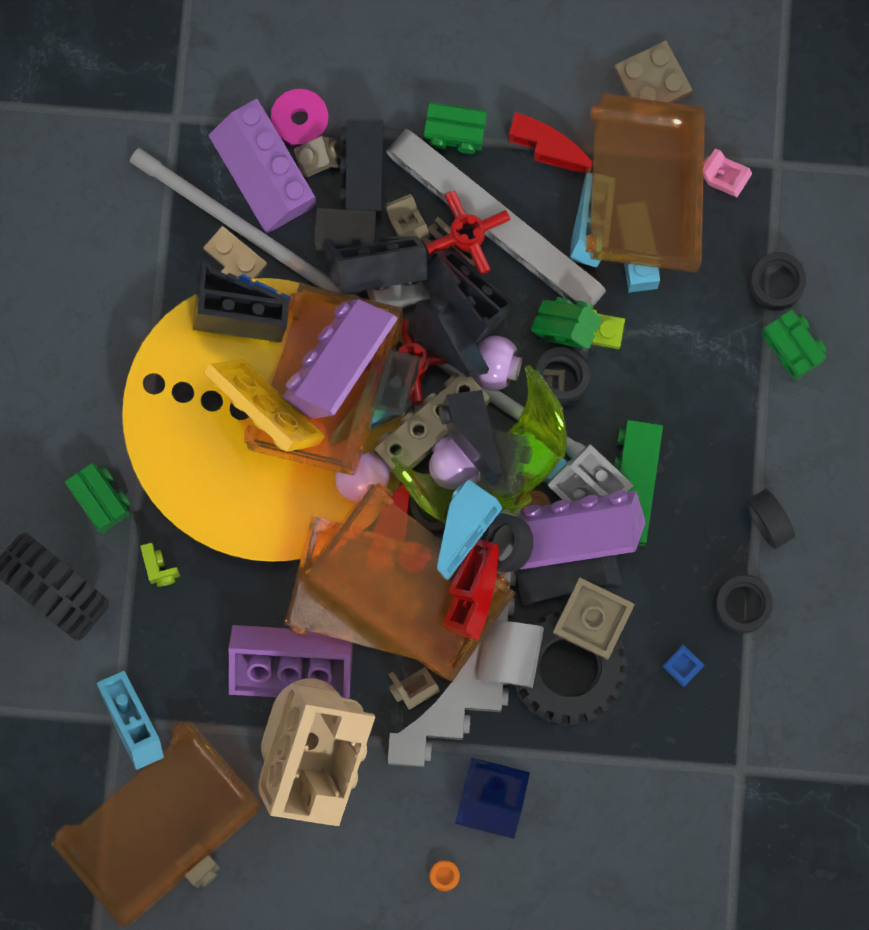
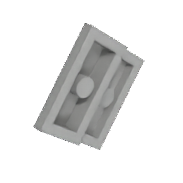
M591 444L575 455L547 482V485L561 499L568 500L569 502L581 500L589 495L600 497L620 490L628 492L634 486Z
M488 620L476 679L533 688L544 628L531 624Z

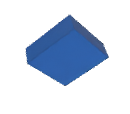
M682 645L662 668L684 688L705 665L689 649Z

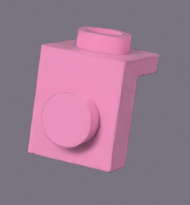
M714 149L712 154L705 159L701 169V174L709 186L735 197H738L752 175L750 168L725 158L721 150Z

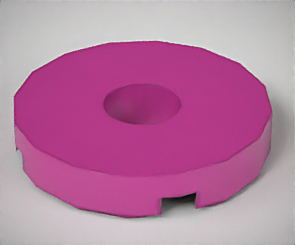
M293 89L284 92L276 99L271 109L270 121L284 143L292 147H299L324 135L328 127L329 115L325 102L316 93L307 89ZM299 111L306 113L308 116L307 121L301 125H297L291 120L293 114Z

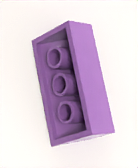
M258 99L231 112L209 134V138L266 234L317 206L313 192Z
M359 299L342 302L334 312L335 319L331 325L326 326L318 336L319 343L315 349H311L302 360L303 366L300 371L295 373L286 383L287 390L282 398L308 419L335 415L398 318L395 315Z
M620 490L607 496L597 497L596 495H589L581 500L570 502L568 500H559L551 505L540 506L534 504L522 509L519 518L523 519L530 526L533 534V550L530 559L520 569L636 552L646 523L637 492Z
M233 625L229 644V695L277 697L291 683L313 678L329 683L336 689L341 698L349 699L353 632Z

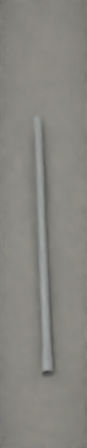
M138 148L131 156L130 163L149 176L157 178L320 289L332 295L341 303L357 299L366 302L357 295L341 294L328 275L163 166L159 160L141 148ZM395 322L388 334L403 344L400 324ZM414 338L415 343L421 345V347L427 352V354L434 353L432 350H430L428 347H426L424 344H422L420 341ZM450 364L435 365L450 376L456 373L459 376L462 375L460 371ZM481 387L489 396L490 403L555 445L571 459L585 448L584 445L572 440L501 391Z

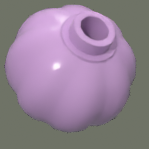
M494 335L481 340L477 348L488 365L489 370L487 374L472 376L474 381L479 386L489 390H500L507 387L510 380L516 381L522 364V358L517 357L516 346L509 339L502 336Z
M450 436L444 437L433 446L431 450L434 454L429 461V471L434 482L440 487L453 490L457 489L460 485H464L468 479L476 485L481 481L478 469Z
M362 448L340 459L343 466L336 469L335 485L343 497L354 502L365 501L367 506L383 498L381 492L389 483L390 470L379 455L373 451L364 454Z

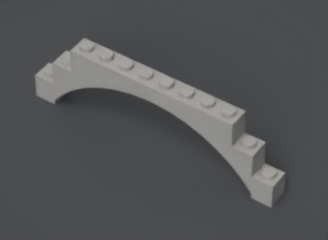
M414 406V414L422 409L423 406ZM501 469L502 475L498 484L491 486L480 473L479 478L481 481L477 486L499 501L502 506V510L499 513L519 518L521 509L515 508L516 497H522L523 479H517L518 471ZM508 525L501 527L493 540V543L499 546L498 560L500 561L505 560L514 547L513 531ZM497 571L491 605L479 640L473 641L465 662L452 683L421 717L401 732L390 733L388 765L424 767L425 761H431L432 743H427L426 737L463 740V733H469L470 715H464L465 710L501 712L502 705L508 706L509 688L503 687V684L477 680L476 678L487 621H507L508 615L514 616L515 598L509 597L510 585L516 586L515 572L504 573Z

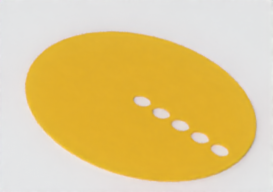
M252 278L251 281L255 282L257 280L278 290V294L284 293L292 298L288 308L287 328L282 342L193 330L196 294L181 302L159 321L137 352L129 371L124 391L122 410L123 433L133 470L141 486L155 506L177 528L194 540L231 556L256 561H291L312 557L344 544L362 532L379 516L393 493L399 487L402 478L398 480L390 471L389 483L381 492L383 498L367 506L365 501H350L340 494L335 485V472L337 468L343 466L340 460L342 457L362 448L364 454L371 451L375 452L374 448L378 446L375 442L387 431L391 434L400 427L399 421L408 413L336 446H330L329 441L372 386V381L385 373H388L389 376L397 374L395 370L368 374L366 366L335 415L308 419L325 435L320 445L286 452L274 444V439L270 435L257 428L250 416L245 420L235 419L230 413L232 399L224 392L216 389L212 385V380L204 374L209 364L244 359L283 396L287 390L286 383L295 373L300 371L303 366L302 360L311 349H315L319 343L318 336L326 326L331 325L335 319L334 312L341 304L332 295L306 284L281 279ZM385 340L370 362L394 359L395 355ZM152 373L160 375L165 381L164 390L155 395L149 394L143 387L144 378ZM179 382L190 384L194 390L192 400L187 403L177 402L172 396L173 386ZM404 382V384H405V386H406V388H407V390H408V392H409L408 385H407L406 382ZM207 391L218 392L223 399L222 407L214 412L207 411L201 404V396Z

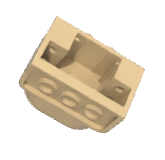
M313 678L295 681L279 693L273 704L261 743L264 765L258 785L259 794L270 816L339 826L351 789H354L357 784V771L360 762L364 761L367 754L366 744L375 715L364 712L362 706L357 701L341 698L336 689L325 681Z

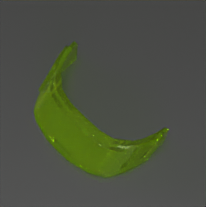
M530 365L525 367L528 384L526 406L518 422L495 442L502 471L497 485L491 486L480 473L479 478L481 481L477 484V486L499 501L502 506L501 511L507 508L511 514L532 501L528 493L550 475L560 459L565 457L567 448V433L562 406L537 370L535 371ZM393 457L391 459L395 465L393 471L415 502L435 519H439L446 524L449 505L456 489L450 490L440 487L434 481L431 474L415 472L402 464L396 457Z

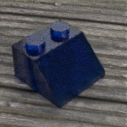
M471 758L455 824L514 839L522 812L530 772Z

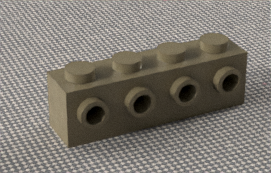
M458 373L451 376L444 383L446 388L438 395L435 392L430 394L421 403L422 409L416 414L409 412L399 421L400 427L392 434L387 431L375 442L378 445L374 448L375 453L381 457L398 480L432 452L431 449L437 442L449 436L446 424L442 425L439 408L443 406L448 394L482 390L472 377H466L464 374L459 376ZM482 390L483 396H484V400H485V404H486V406H487V405L489 404V399H490V398H489V396Z

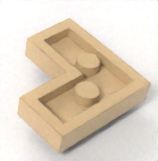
M223 226L204 246V251L224 266L221 272L226 275L229 272L237 276L236 279L241 274L257 278L268 266L265 260Z

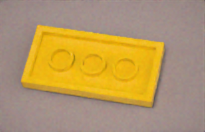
M244 359L211 363L205 370L204 374L212 380V385L230 397L236 408L250 416L257 428L270 435L278 448L288 452L320 445L325 435L294 406L282 398V395Z

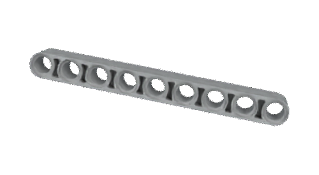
M404 129L386 150V153L393 161L448 204L445 194L455 190L466 214L475 215L480 220L507 210L511 221L485 231V235L564 299L569 300L575 305L580 300L594 306L606 292L605 288L596 279L410 130Z

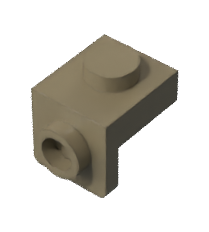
M321 136L294 149L299 170L303 177H310L329 167L340 168L343 149L337 139Z
M411 194L385 205L392 228L397 237L418 236L420 239L422 236L429 234L427 225L420 215Z
M426 667L402 681L398 680L394 672L388 674L393 683L389 686L391 693L397 702L403 700L409 710L440 692Z
M198 846L178 864L179 868L185 873V877L196 888H199L201 885L203 887L208 885L216 878V872L220 869V866L202 846Z

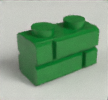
M429 102L424 142L429 143V146L434 149L442 150L446 149V146L458 147V151L465 154H474L475 150L482 151L487 111Z
M557 297L556 301H542L538 310L539 316L535 317L531 330L547 342L587 349L590 348L595 337L594 332H597L602 319L601 316L593 312L594 307L584 301L578 300L575 305L567 299Z
M792 309L762 330L761 335L795 382L821 365L827 358L824 354L827 350L818 337L813 339L807 329L810 326L806 318L801 313L796 315Z
M94 462L69 478L65 484L99 533L103 534L130 515L126 507L131 503L122 490L114 491L110 485L114 479L106 467L102 466L99 468Z

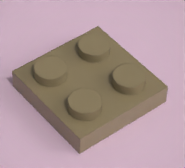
M666 40L614 65V70L640 118L692 94L693 90Z
M579 577L553 634L608 660L635 604Z

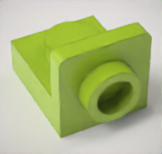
M598 314L601 316L602 321L597 332H594L595 337L592 345L620 349L625 318Z
M152 543L141 545L151 584L157 583L158 587L175 583L174 578L180 577L178 568L175 567L161 571L160 567L165 566L161 549L155 550Z

